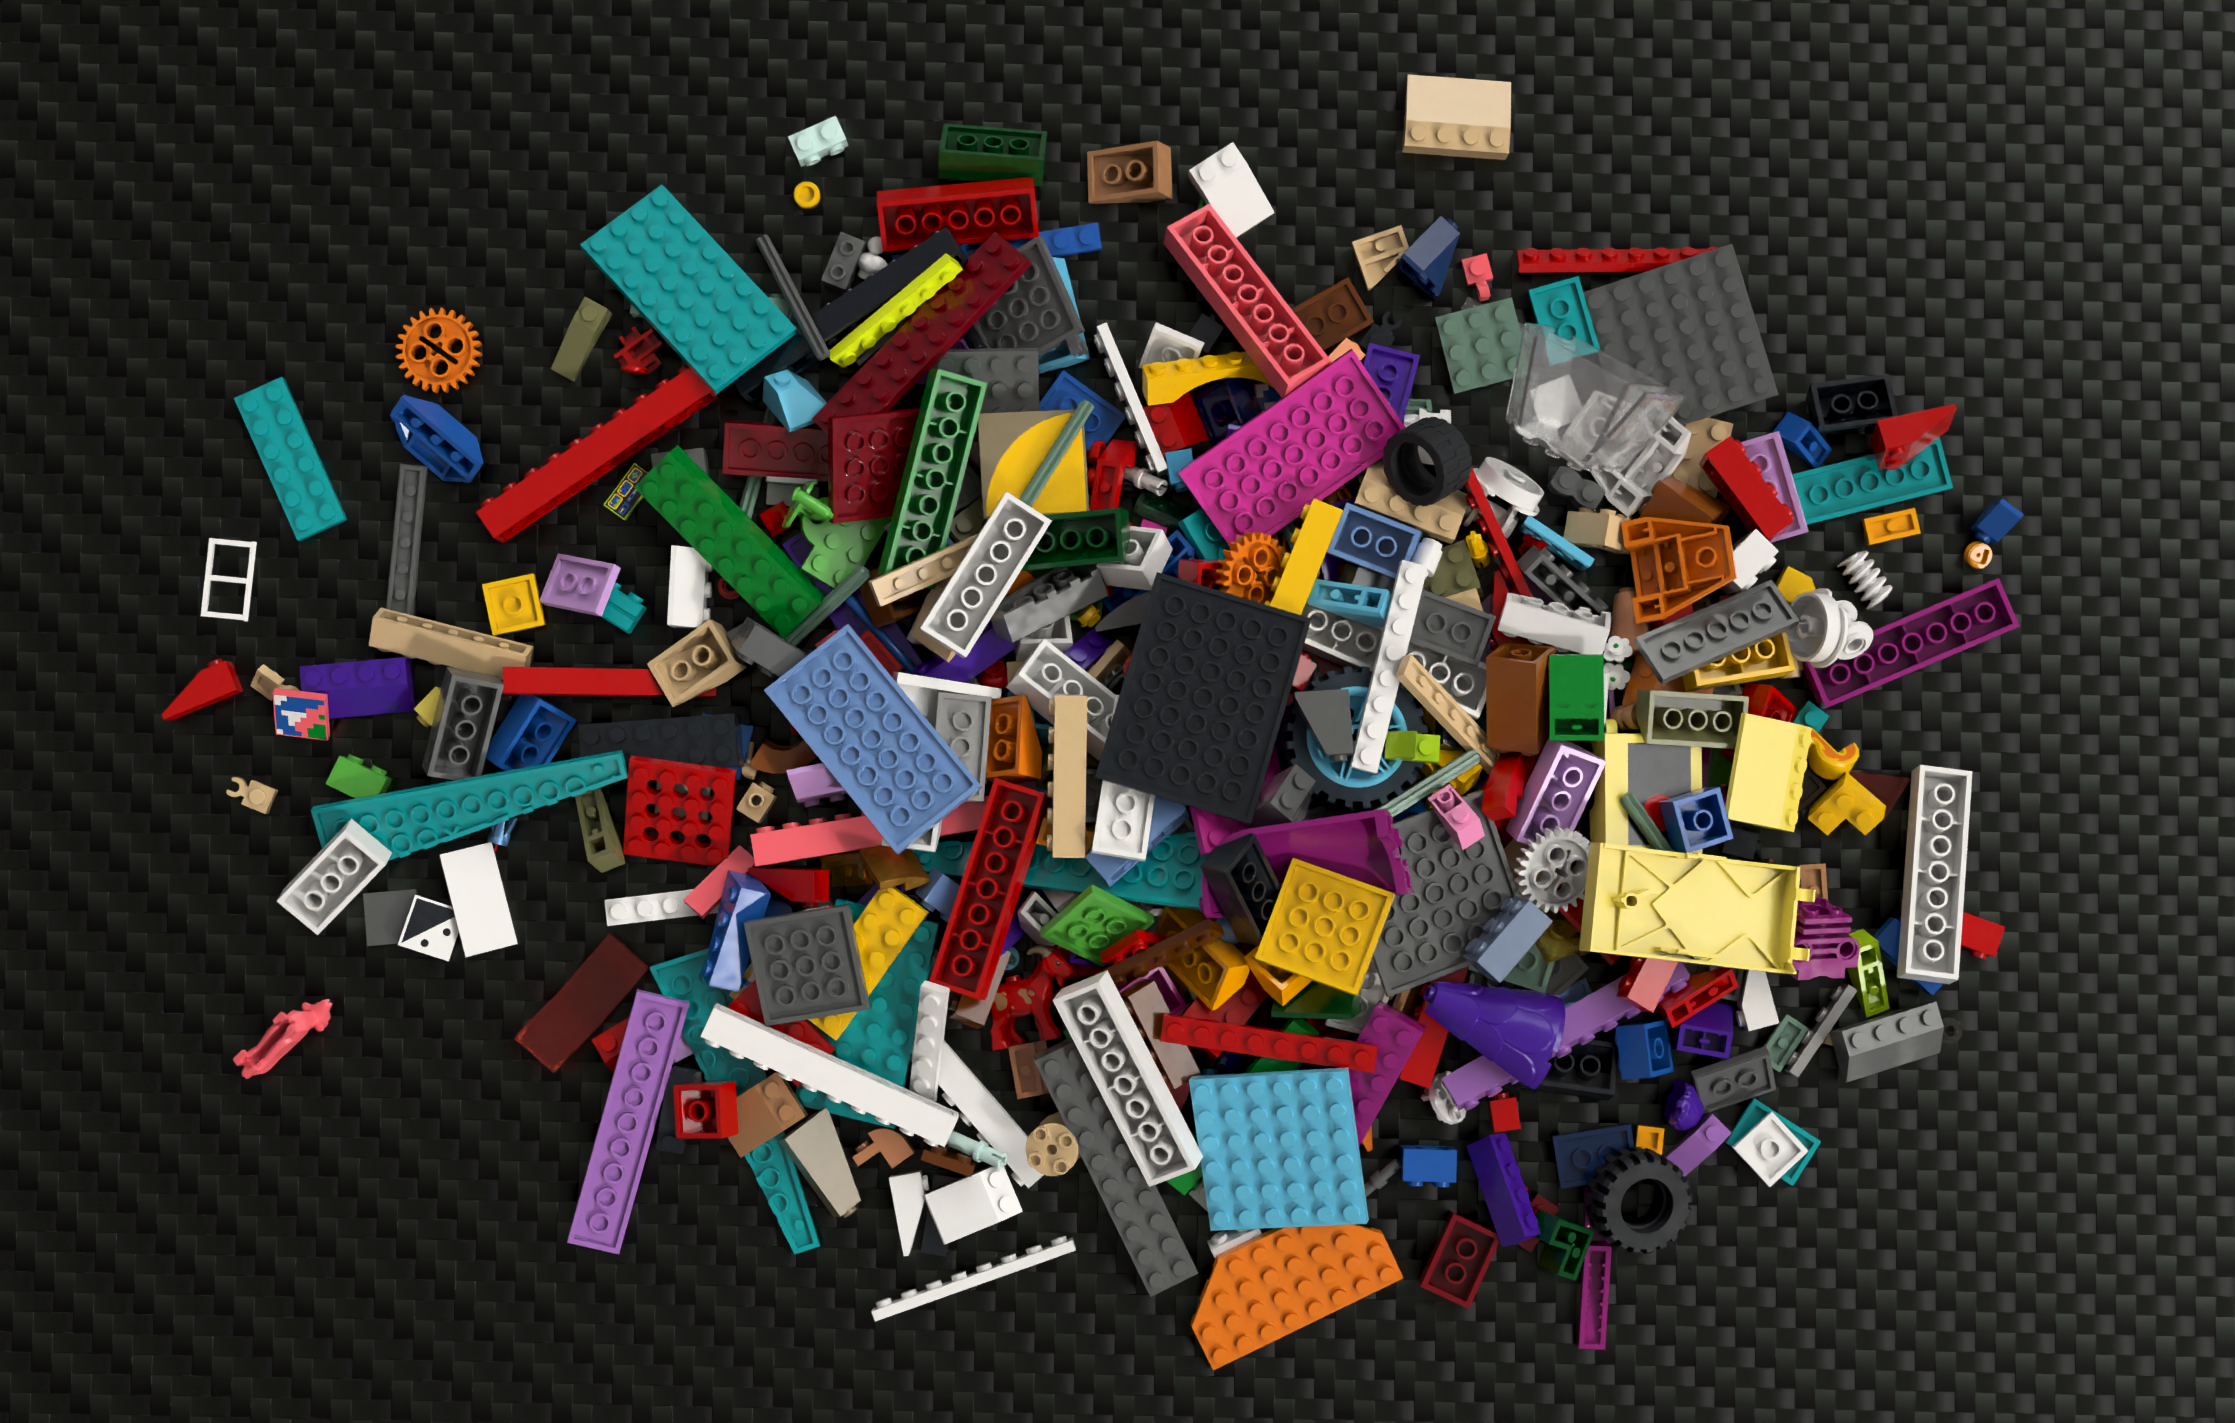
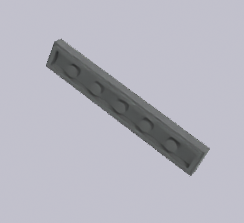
M400 464L386 609L414 616L428 467Z

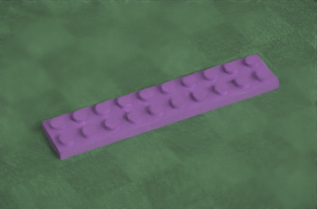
M637 989L567 1243L615 1254L620 1253L689 1007L688 1001Z

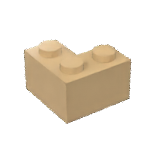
M1579 508V512L1568 511L1563 538L1577 547L1599 548L1615 554L1630 555V552L1624 547L1621 522L1629 521L1631 517L1616 514V511L1600 509V513H1595V510L1589 508Z

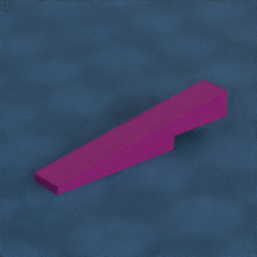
M1584 1186V1198L1585 1192L1590 1190V1186ZM1584 1200L1583 1226L1594 1230L1595 1233L1581 1266L1578 1348L1605 1350L1612 1246L1609 1241L1598 1234V1231L1592 1227L1590 1223L1591 1218L1586 1214L1585 1206L1589 1205V1203Z

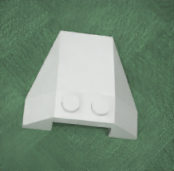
M1597 390L1566 432L1598 485L1605 491L1608 501L1627 517H1631L1646 501L1649 502L1653 495L1650 493L1651 489L1658 480L1662 481L1670 477L1686 455L1691 437V432L1673 417Z

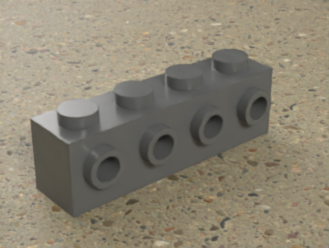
M1533 545L1517 561L1519 568L1555 602L1564 603L1569 610L1575 611L1579 607L1589 608L1591 610L1590 613L1600 616L1602 611L1606 612L1609 608L1598 596L1595 599L1590 597L1588 594L1591 590L1581 580L1575 583L1571 579L1574 574L1565 565L1561 564L1558 567L1553 562L1556 557L1545 547L1540 550Z

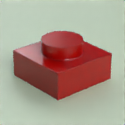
M784 501L759 514L772 537L796 524L794 519L788 528L781 526L788 510Z

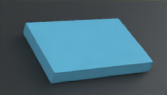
M1530 515L1522 520L1518 526V530L1524 534L1528 533L1533 538L1545 541L1547 544L1546 549L1580 572L1589 568L1595 560Z

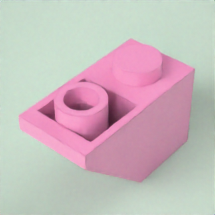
M1450 784L1428 798L1430 805L1446 831L1462 850L1485 836L1480 818Z

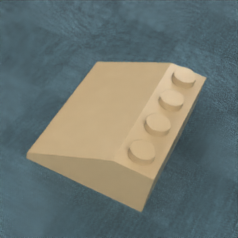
M1407 75L1402 142L1403 153L1506 160L1509 154L1511 131V82Z

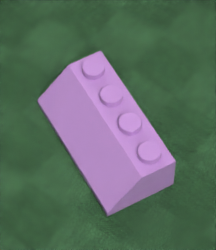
M1548 737L1524 788L1523 799H1519L1516 805L1515 817L1510 818L1505 830L1516 841L1527 845L1528 839L1533 842L1537 841L1535 833L1538 832L1540 835L1545 836V828L1550 829L1553 833L1556 826L1563 829V831L1566 827L1574 831L1607 761L1569 741H1550ZM1556 848L1551 851L1552 854H1555Z

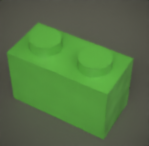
M349 753L348 757L339 755L326 784L356 799L386 793L392 779L386 776V770L375 765L370 769L362 765L363 759Z

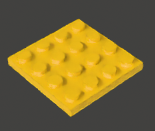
M1292 858L1255 959L1358 997L1395 893Z

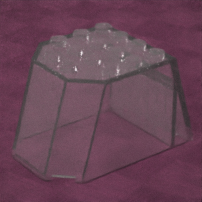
M1525 323L1520 341L1506 422L1513 430L1524 436L1523 441L1536 447L1538 444L1546 448V454L1557 459L1560 457L1568 461L1567 465L1575 470L1581 471L1585 469L1590 472L1592 469L1599 472L1603 470L1608 472L1624 470L1687 399L1683 394L1577 337L1572 336L1568 340L1553 334L1555 329L1547 325Z

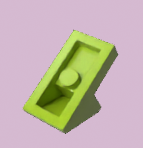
M1417 731L1387 732L1384 759L1428 763L1439 762L1440 735L1417 734Z

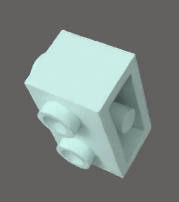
M836 116L788 136L801 167L814 165L821 160L820 158L829 154L831 156L839 154L845 150V147L849 146Z

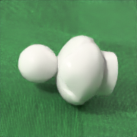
M872 237L867 245L869 252L862 253L858 260L860 269L857 275L863 279L877 273L888 265L882 257L878 256L883 252L881 237Z

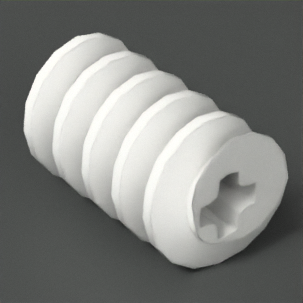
M1861 551L1853 554L1837 567H1847L1842 575L1852 574V578L1848 583L1859 584L1854 592L1864 591L1865 594L1860 600L1862 602L1871 601L1866 608L1868 610L1884 600L1893 587L1891 585L1882 586L1887 580L1886 577L1876 578L1881 570L1879 568L1870 569L1874 564V560L1864 561L1868 552Z

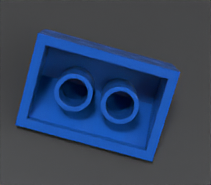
M520 695L489 743L486 758L505 771L550 763L577 720L537 695Z

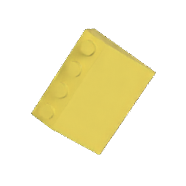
M1741 713L1725 804L1728 819L1769 829L1794 832L1795 824L1798 821L1797 812L1799 800L1803 792L1802 783L1804 772L1807 768L1806 760L1808 748L1812 740V728Z

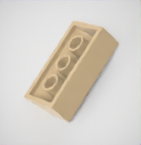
M1378 460L1366 469L1353 505L1417 529L1422 534L1448 544L1454 542L1467 507L1465 496L1468 494L1457 490L1433 505L1416 506L1406 502L1400 495L1396 494L1393 487L1387 481L1382 461Z

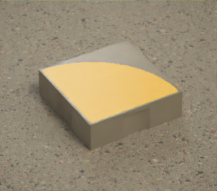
M1075 409L982 413L979 415L976 431L981 470L980 501L982 523H986L1004 493L1008 492L1017 499L1021 497ZM1084 425L1031 507L1042 515L1089 511Z

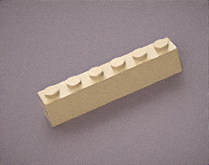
M380 608L374 615L369 646L376 647L382 652H395L402 654L406 658L427 660L434 665L443 664L456 669L494 675L502 680L503 667H530L533 646L385 608Z
M1054 694V700H1049V716H1054V727L1048 728V743H1053V754H1048V770H1053V781H1048L1047 796L1053 797L1052 808H1047V824H1052V835H1047V851H1052L1053 858H1085L1087 695Z

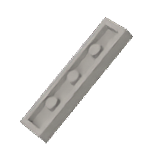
M1843 984L1842 986L1838 985L1830 995L1832 1001L1827 1008L1823 1007L1816 1015L1815 1020L1817 1023L1812 1030L1808 1029L1800 1041L1802 1045L1797 1052H1793L1787 1061L1786 1072L1794 1077L1800 1076L1857 992L1854 987L1849 984Z

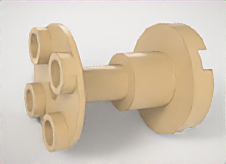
M1059 1111L1048 1115L1029 1135L1026 1142L1025 1151L1028 1164L1046 1176L1065 1174L1081 1157L1075 1136L1066 1127Z

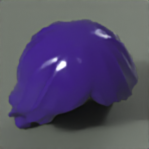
M1675 1080L1673 1082L1674 1089L1668 1095L1664 1115L1671 1127L1684 1131L1694 1128L1700 1122L1704 1113L1703 1103L1690 1083L1684 1080Z

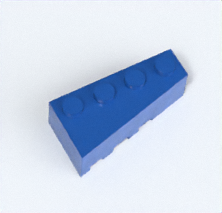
M731 870L727 872L707 958L701 970L702 977L708 986L739 991L750 959L744 922L763 918L771 896L763 883L752 875Z

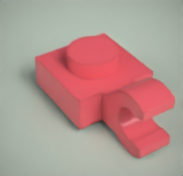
M1487 253L1462 259L1461 266L1467 287L1475 285L1479 302L1489 300L1491 294L1487 282L1493 280V275Z

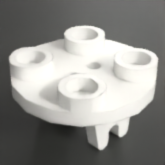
M1445 1071L1434 1075L1430 1089H1424L1425 1094L1421 1096V1099L1424 1102L1430 1100L1439 1121L1443 1120L1452 1125L1461 1122L1465 1118L1466 1111L1464 1108L1459 1111L1457 1110L1444 1088L1442 1078L1451 1073L1450 1071Z

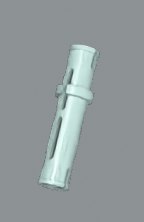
M952 1131L946 1143L947 1146L972 1156L974 1161H983L999 1170L1004 1167L1000 1162L1004 1164L1007 1162L1008 1156L1006 1153L989 1147L988 1143L984 1141H975L955 1131Z

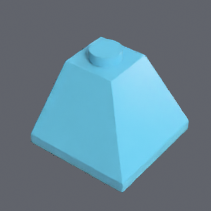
M788 369L764 377L763 402L789 433L815 424L811 419L827 403L809 381Z

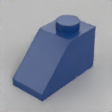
M1790 412L1785 415L1773 431H1779L1783 446L1813 469L1819 468L1832 451L1831 447L1811 422Z
M2000 499L1987 506L1971 530L1976 533L1974 536L1986 545L1988 543L1992 545L1998 543L2024 514L2004 499Z

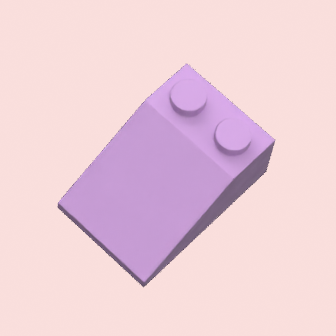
M823 763L787 770L797 803H804L805 807L820 805V799L830 798L831 802L846 799L845 794L848 793Z

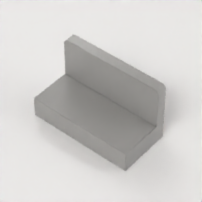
M766 476V482L768 483L766 505L774 506L784 501L786 506L789 507L793 502L791 496L798 486L802 490L808 481L815 483L809 495L819 499L821 482L817 479Z

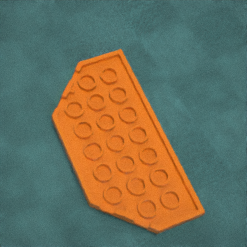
M1357 1224L1273 1228L1216 1256L1213 1263L1214 1268L1209 1280L1206 1281L1200 1296L1199 1306L1196 1313L1193 1314L1190 1324L1214 1371L1404 1277L1382 1231L1372 1227L1370 1229Z

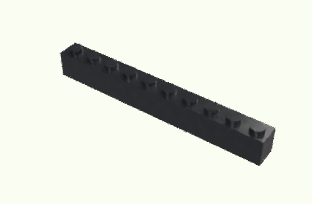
M947 227L936 231L921 244L913 246L909 252L898 259L892 260L886 267L868 276L865 281L847 290L841 297L824 305L821 310L811 316L828 350L832 349L945 253L958 261L961 266L968 262V258ZM799 324L795 326L797 333L733 381L739 393L750 404L763 397L765 376L786 369L799 374L818 361Z

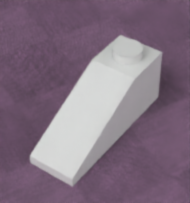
M1744 969L1739 1002H1737L1739 1011H1736L1735 1015L1739 1027L1743 1026V1029L1746 1031L1779 1023L1766 972Z
M922 1170L891 1175L889 1177L903 1256H909L925 1202L923 1195L926 1194V1191H930L928 1176H923Z

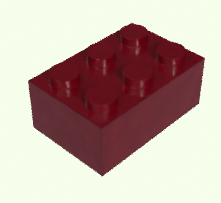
M1450 1211L1418 1281L1420 1287L1469 1309L1500 1242L1497 1232Z

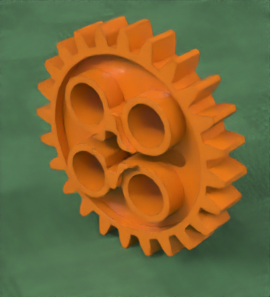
M430 308L429 316L420 311V320L417 321L411 317L413 325L411 327L403 325L407 334H398V337L403 340V344H397L396 348L403 353L398 354L396 358L404 361L399 368L401 370H408L405 377L407 379L415 377L412 384L418 386L422 383L424 391H427L431 385L434 393H438L440 386L446 393L449 392V385L458 390V381L461 380L467 384L468 381L465 376L467 374L475 376V373L471 370L472 366L480 367V364L475 361V357H481L482 353L475 348L480 347L482 343L473 340L479 333L477 331L469 332L473 324L471 322L464 324L465 317L462 314L456 319V312L454 310H451L446 315L444 308H440L438 314H436L433 308ZM440 326L442 329L441 335L438 338H431V330L434 327ZM423 336L439 348H442L446 353L458 360V364L455 365L441 354L436 353V351L420 341V337ZM457 341H461L463 349L459 353H452V345ZM419 348H426V356L421 360H416V351ZM443 362L447 363V372L438 375L436 372L437 366Z
M1253 531V533L1244 532V536L1237 535L1236 542L1230 541V551L1223 549L1225 559L1218 560L1222 565V569L1216 570V573L1221 575V578L1215 581V584L1221 585L1219 591L1265 604L1266 601L1271 602L1274 596V592L1270 591L1276 576L1281 578L1285 569L1280 567L1284 555L1280 554L1284 548L1277 546L1278 540L1272 539L1271 535Z

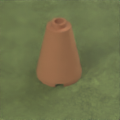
M1633 587L1621 588L1619 593L1614 595L1612 618L1614 620L1611 622L1609 638L1619 636L1621 639L1627 638L1629 640V645L1632 647L1633 652L1629 657H1624L1625 661H1635L1637 654L1641 655L1634 644L1635 638L1654 630L1651 622L1639 625L1635 622L1632 598L1637 596Z

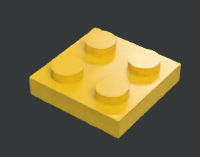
M534 573L482 584L493 636L546 625L542 605L539 602L540 595Z

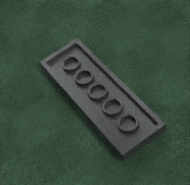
M1769 580L1635 638L1634 644L1662 685L1792 629L1798 625L1800 620L1774 582Z

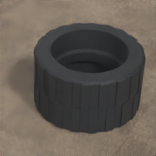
M1425 417L1393 434L1387 440V444L1383 449L1382 463L1387 481L1397 495H1400L1406 502L1416 506L1433 505L1461 489L1470 478L1469 475L1472 471V457L1464 436L1453 424L1448 423L1442 418ZM1418 446L1422 447L1431 457L1435 466L1436 477L1431 475L1423 466L1419 457Z

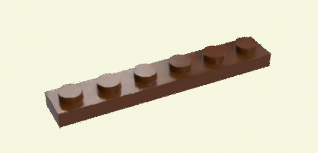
M1206 919L1094 975L1108 970L1116 988L1124 987L1127 985V982L1135 978L1144 977L1149 974V971L1157 967L1169 965L1173 959L1187 956L1194 949L1202 945L1212 944L1216 938L1224 935L1222 925Z

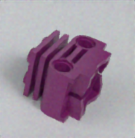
M1815 898V902L1798 901L1794 947L1810 949L1809 961L1792 960L1796 974L1790 975L1796 980H1810L1817 976L1844 978L1846 968L1857 967L1860 951L1859 943L1856 939L1846 934L1851 931V927L1845 923L1852 922V917L1843 912L1842 908L1830 904L1829 900L1825 898Z

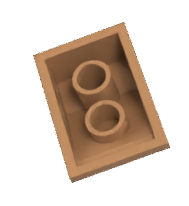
M1151 141L1087 152L1088 203H1139L1172 199L1171 148L1159 141Z
M778 1071L737 1097L739 1134L730 1136L728 1139L741 1158L808 1115L787 1080L778 1076Z

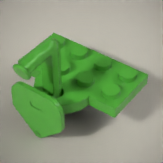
M808 481L802 490L799 486L794 490L791 496L793 502L790 504L781 526L788 528L796 516L801 518V531L805 539L813 547L800 569L834 590L858 566L865 565L885 531L884 527L889 524L892 517L833 524L829 522L834 514L829 508L828 497L815 499L809 495L815 483Z

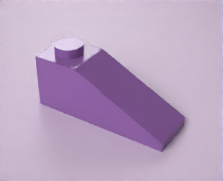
M1706 1113L1694 1128H1691L1664 1157L1683 1171V1176L1685 1177L1712 1154L1731 1132L1713 1114Z

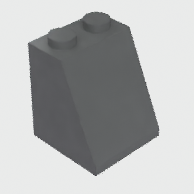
M1297 764L1264 781L1251 825L1243 824L1250 829L1302 821L1307 814L1316 781Z

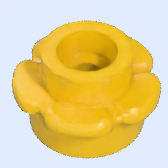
M1090 604L1079 613L1077 620L1081 622V627L1088 625L1091 628L1098 622L1101 617L1098 614L1100 612L1099 607L1095 608Z

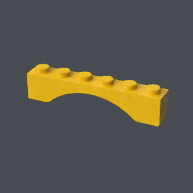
M1230 352L1229 354L1216 356L1206 355L1192 359L1181 358L1177 361L1153 362L1142 365V391L1148 406L1173 403L1193 388L1223 378H1248L1270 386L1272 385L1247 352Z

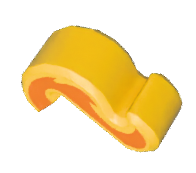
M1812 728V740L1807 754L1811 769L1822 778L1831 780L1839 779L1846 772L1850 773L1859 757V748L1854 742L1843 748L1840 752H1837Z

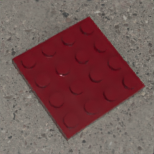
M920 408L828 417V504L831 512L834 514L829 522L835 524L892 517Z

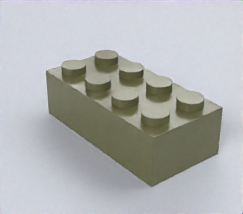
M1465 540L1442 547L1441 551L1443 553L1433 577H1427L1424 580L1422 589L1442 597H1447L1476 588L1479 598L1484 597ZM1394 580L1393 585H1392L1391 590H1390V594H1391V595H1392V591H1393V587H1394L1395 580Z

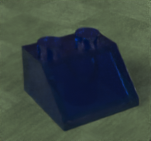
M1226 378L1193 397L1211 445L1218 444L1227 437L1229 424L1243 426L1262 412L1251 381L1248 378Z

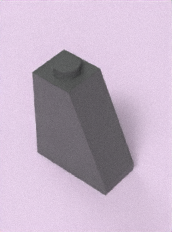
M1349 689L1295 692L1293 694V702L1323 757L1331 758V762L1347 761V757H1351L1354 753Z

